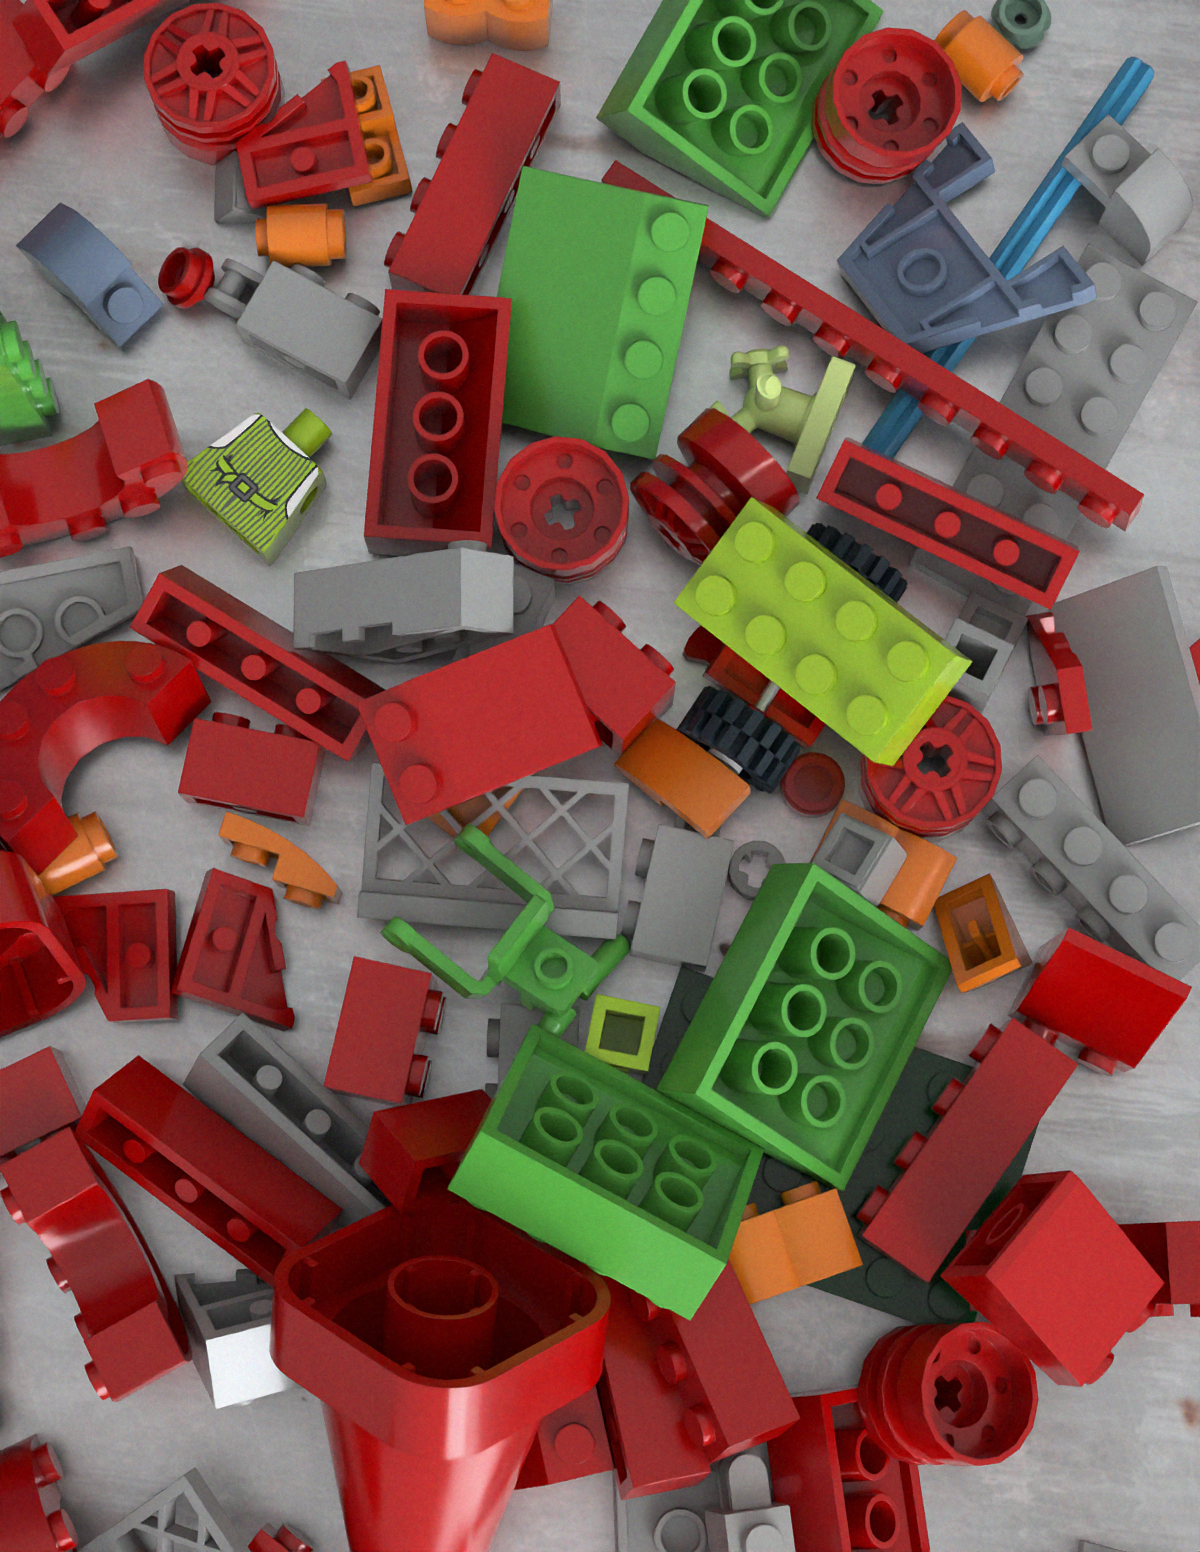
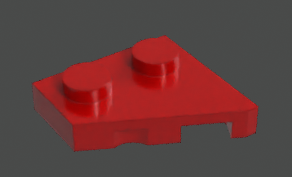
M346 60L337 62L328 69L330 76L301 98L298 94L278 109L276 116L270 122L259 124L236 142L247 202L252 210L373 182L352 77Z
M1045 612L1025 616L1028 617L1026 626L1036 686L1028 688V703L1034 725L1043 724L1044 736L1067 735L1093 730L1082 664L1077 655L1072 652L1063 632L1055 633L1053 613Z
M212 868L205 873L170 993L237 1016L244 1013L252 1021L281 1031L292 1029L295 1017L293 1007L287 1008L281 973L282 970L286 969L282 943L278 940L275 933V923L278 918L272 888L216 868Z
M156 889L52 896L63 913L83 973L91 978L95 986L94 995L109 1022L127 1023L178 1019V995L170 993L177 970L175 891Z

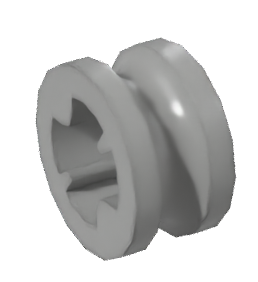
M751 841L743 844L734 852L730 860L728 878L731 887L739 896L748 900H754L760 888L747 885L749 880L748 874L739 871V864L744 858L748 863H751L753 859L752 854H761L767 857L765 863L768 869L771 868L772 864L786 863L783 854L776 846L766 841Z

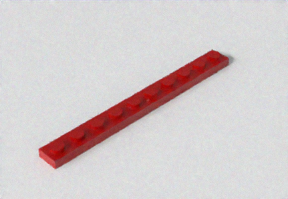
M617 160L613 162L601 179L602 183L675 198ZM706 217L698 261L711 268L709 274L721 286L737 294L742 289L746 290L762 301L760 304L761 308L774 320L786 326H791L793 322H796L814 334L812 337L813 341L829 355L839 359H843L845 355H848L867 367L864 371L865 374L881 388L895 393L900 388L919 400L917 403L918 408L936 423L949 426L952 421L971 433V442L983 453L997 460H1001L1005 455L1026 468L1023 472L1025 477L1038 488L1051 494H1055L1059 489L1079 502L1078 510L1093 523L1104 528H1109L1114 524L1123 531L1128 529L1140 511L1144 498L1142 492Z

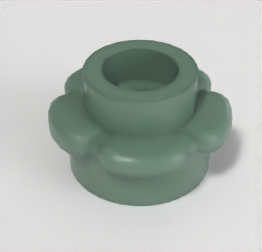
M997 0L991 11V18L995 21L993 27L1012 45L1018 44L1022 49L1031 48L1039 44L1043 40V32L1048 30L1051 25V12L1045 0ZM1015 17H1025L1026 23L1022 25L1017 24Z

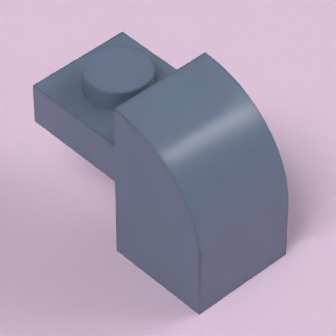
M59 203L16 245L57 291L71 298L104 335L118 347H121L164 305L130 267L132 263L85 217L62 203Z

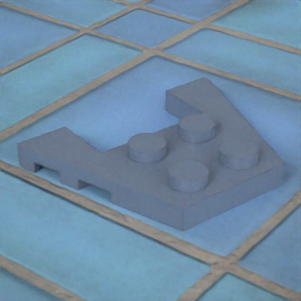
M963 122L951 130L950 134L946 137L947 145L932 162L925 160L913 173V184L893 206L887 203L837 259L841 274L881 327L920 353L1086 304L1097 298L1095 284L1064 246H1061L1010 280H1006L949 209L946 203L995 173L992 157Z

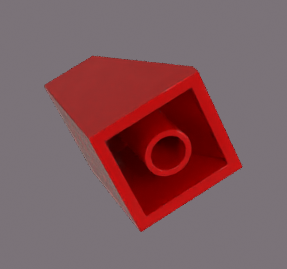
M1071 1170L1023 1175L940 1275L1057 1385L1082 1387L1084 1384L1090 1385L1108 1370L1114 1360V1354L1111 1350L1125 1332H1134L1147 1321L1156 1306L1152 1298L1164 1285V1281L1082 1180Z

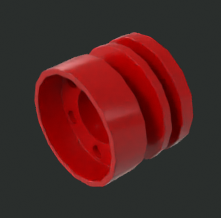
M222 3L192 4L170 14L152 33L143 56L144 81L169 141L188 158L209 165H217L218 162L230 153L237 151L236 142L259 124L270 122L276 116L278 109L285 104L284 87L278 71L274 50L263 27L243 10ZM211 69L215 74L220 75L212 78L210 74L204 71Z
M887 27L863 35L840 57L835 67L823 81L812 104L811 129L819 152L837 172L858 183L884 185L907 177L950 134L961 111L962 85L954 62L936 41L912 29ZM871 110L876 114L884 111L888 116V120L879 118L874 121L868 112Z
M706 408L677 437V445L689 465L688 467L668 455L659 454L652 464L656 476L649 472H641L630 482V490L635 500L648 516L654 529L676 552L684 558L691 560L698 567L702 565L751 497L772 506L785 517L799 505L800 501L795 485L772 455L746 429L715 408Z
M555 436L530 443L509 460L497 481L494 512L505 550L510 556H513V560L517 565L555 579L556 584L570 585L594 578L615 561L627 537L629 496L622 472L605 451L583 439ZM562 503L567 511L576 508L579 510L573 515V528L565 530L559 522L551 525L547 523L553 519V506Z
M947 695L894 766L874 763L863 753L861 754L857 765L858 794L867 811L885 819L899 829L929 842H940L963 831L994 796L1002 773L1001 745L990 722L969 703ZM922 751L928 758L935 757L938 754L944 758L945 764L939 771L941 777L934 770L925 775L919 771L918 765L924 758Z
M987 1322L919 1324L896 1327L876 1341L863 1362L858 1384L860 1415L871 1439L889 1457L911 1465L948 1464L951 1466H983L1001 1463L1021 1448L1031 1432L1039 1401L1036 1372L1030 1359L994 1325Z

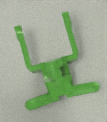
M467 824L454 838V843L528 903L487 957L488 968L480 980L477 981L417 933L408 923L397 916L390 919L380 933L397 949L411 954L465 999H482L492 991L496 984L499 986L502 981L519 992L520 1003L529 1010L536 1006L544 1013L537 1026L561 1038L566 1028L577 1015L571 1006L578 997L587 1001L597 987L628 955L630 951L629 940L621 934H616V939H607L589 956L545 927V922L555 909L550 892L493 847L491 840L482 831L471 824Z

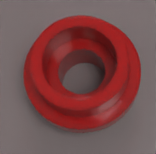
M179 247L167 256L159 272L158 286L161 292L167 294L168 301L181 309H187L205 299L206 291L209 287H213L215 281L211 255L200 248L187 249Z

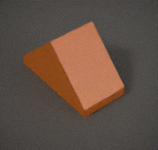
M990 873L937 898L934 904L935 912L956 985L961 993L977 990L1033 964Z

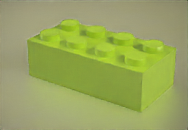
M752 497L673 602L874 763L894 766L973 662L775 508Z

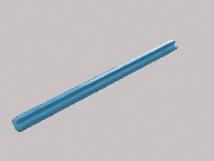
M1129 57L1125 60L989 259L1006 280H1010L1021 273L1081 185L1061 165L1064 157L1108 114L1122 126L1150 85L1155 72L1150 65L1144 63L1139 58ZM976 337L924 352L923 355L953 372ZM899 389L862 444L894 458L924 414L917 406L919 400Z

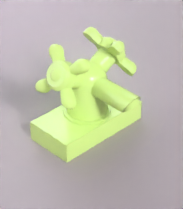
M779 345L772 350L762 348L746 353L734 352L730 359V379L737 380L749 376L750 389L744 397L743 408L730 418L749 433L759 428L795 443L794 447L796 448L786 474L795 485L796 490L807 495L851 386L856 365L832 356L818 393L810 396L781 386L780 380L773 374L783 373L788 370L785 360L790 356L786 346ZM718 400L710 407L729 416Z

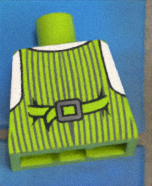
M307 408L282 432L259 412L252 414L188 461V470L181 483L193 497L266 564L271 566L284 550L326 487L327 482L323 471L310 457L331 437L332 432L318 416Z

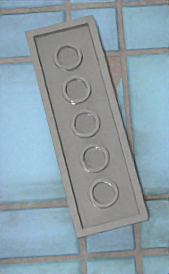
M1088 243L1077 263L1095 284L1097 298L1089 303L1047 316L999 403L1106 470L1198 301ZM975 446L952 487L1067 540L1081 515L1077 508L1079 502L1059 489L1055 494L1043 491L1025 477L1023 472L1026 468L1005 455L1001 460L994 459ZM919 547L909 564L914 569L966 597H969L971 592L974 591L1023 616L1026 615L1033 602Z

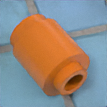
M963 10L947 23L934 40L953 60L961 84L980 102L986 101L991 96L997 101L1002 100L1015 88L1024 75L1018 68L1024 56L982 16L974 18L966 10Z
M327 203L267 206L265 219H256L257 253L259 257L269 256L270 265L274 260L287 268H292L294 264H300L305 267L331 266L332 259H346L347 257L346 226L343 208L329 209Z
M96 811L84 817L79 812L67 817L78 837L38 876L51 896L107 870L105 863L118 857L109 832Z

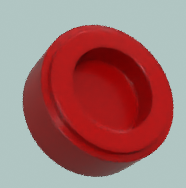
M819 752L803 753L795 758L780 783L781 795L785 804L794 813L807 818L822 817L833 811L839 804L845 790V777L839 764L828 755Z

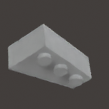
M472 540L454 541L448 544V549L414 553L407 556L294 573L293 649L399 664L514 634L513 556L487 552V544L484 542Z
M237 1269L235 1273L236 1281L196 1284L195 1273L174 1275L178 1307L192 1347V1361L215 1409L229 1405H247L259 1397L292 1388L303 1389L302 1386L284 1375L271 1359L269 1342L273 1287L263 1279H258V1276L250 1269Z

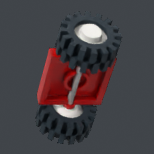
M822 523L811 525L807 531L808 535L898 603L907 589L908 583L905 579L901 578L902 574L898 569L889 566L890 562L886 558L875 555L872 552L874 549L865 543L863 546L857 543L855 537L845 532L842 535L835 527L828 525L826 528ZM723 643L702 677L721 690L718 691L714 687L705 686L676 730L718 759L747 784H751L757 790L772 794L801 751L800 745L805 748L811 747L826 724Z

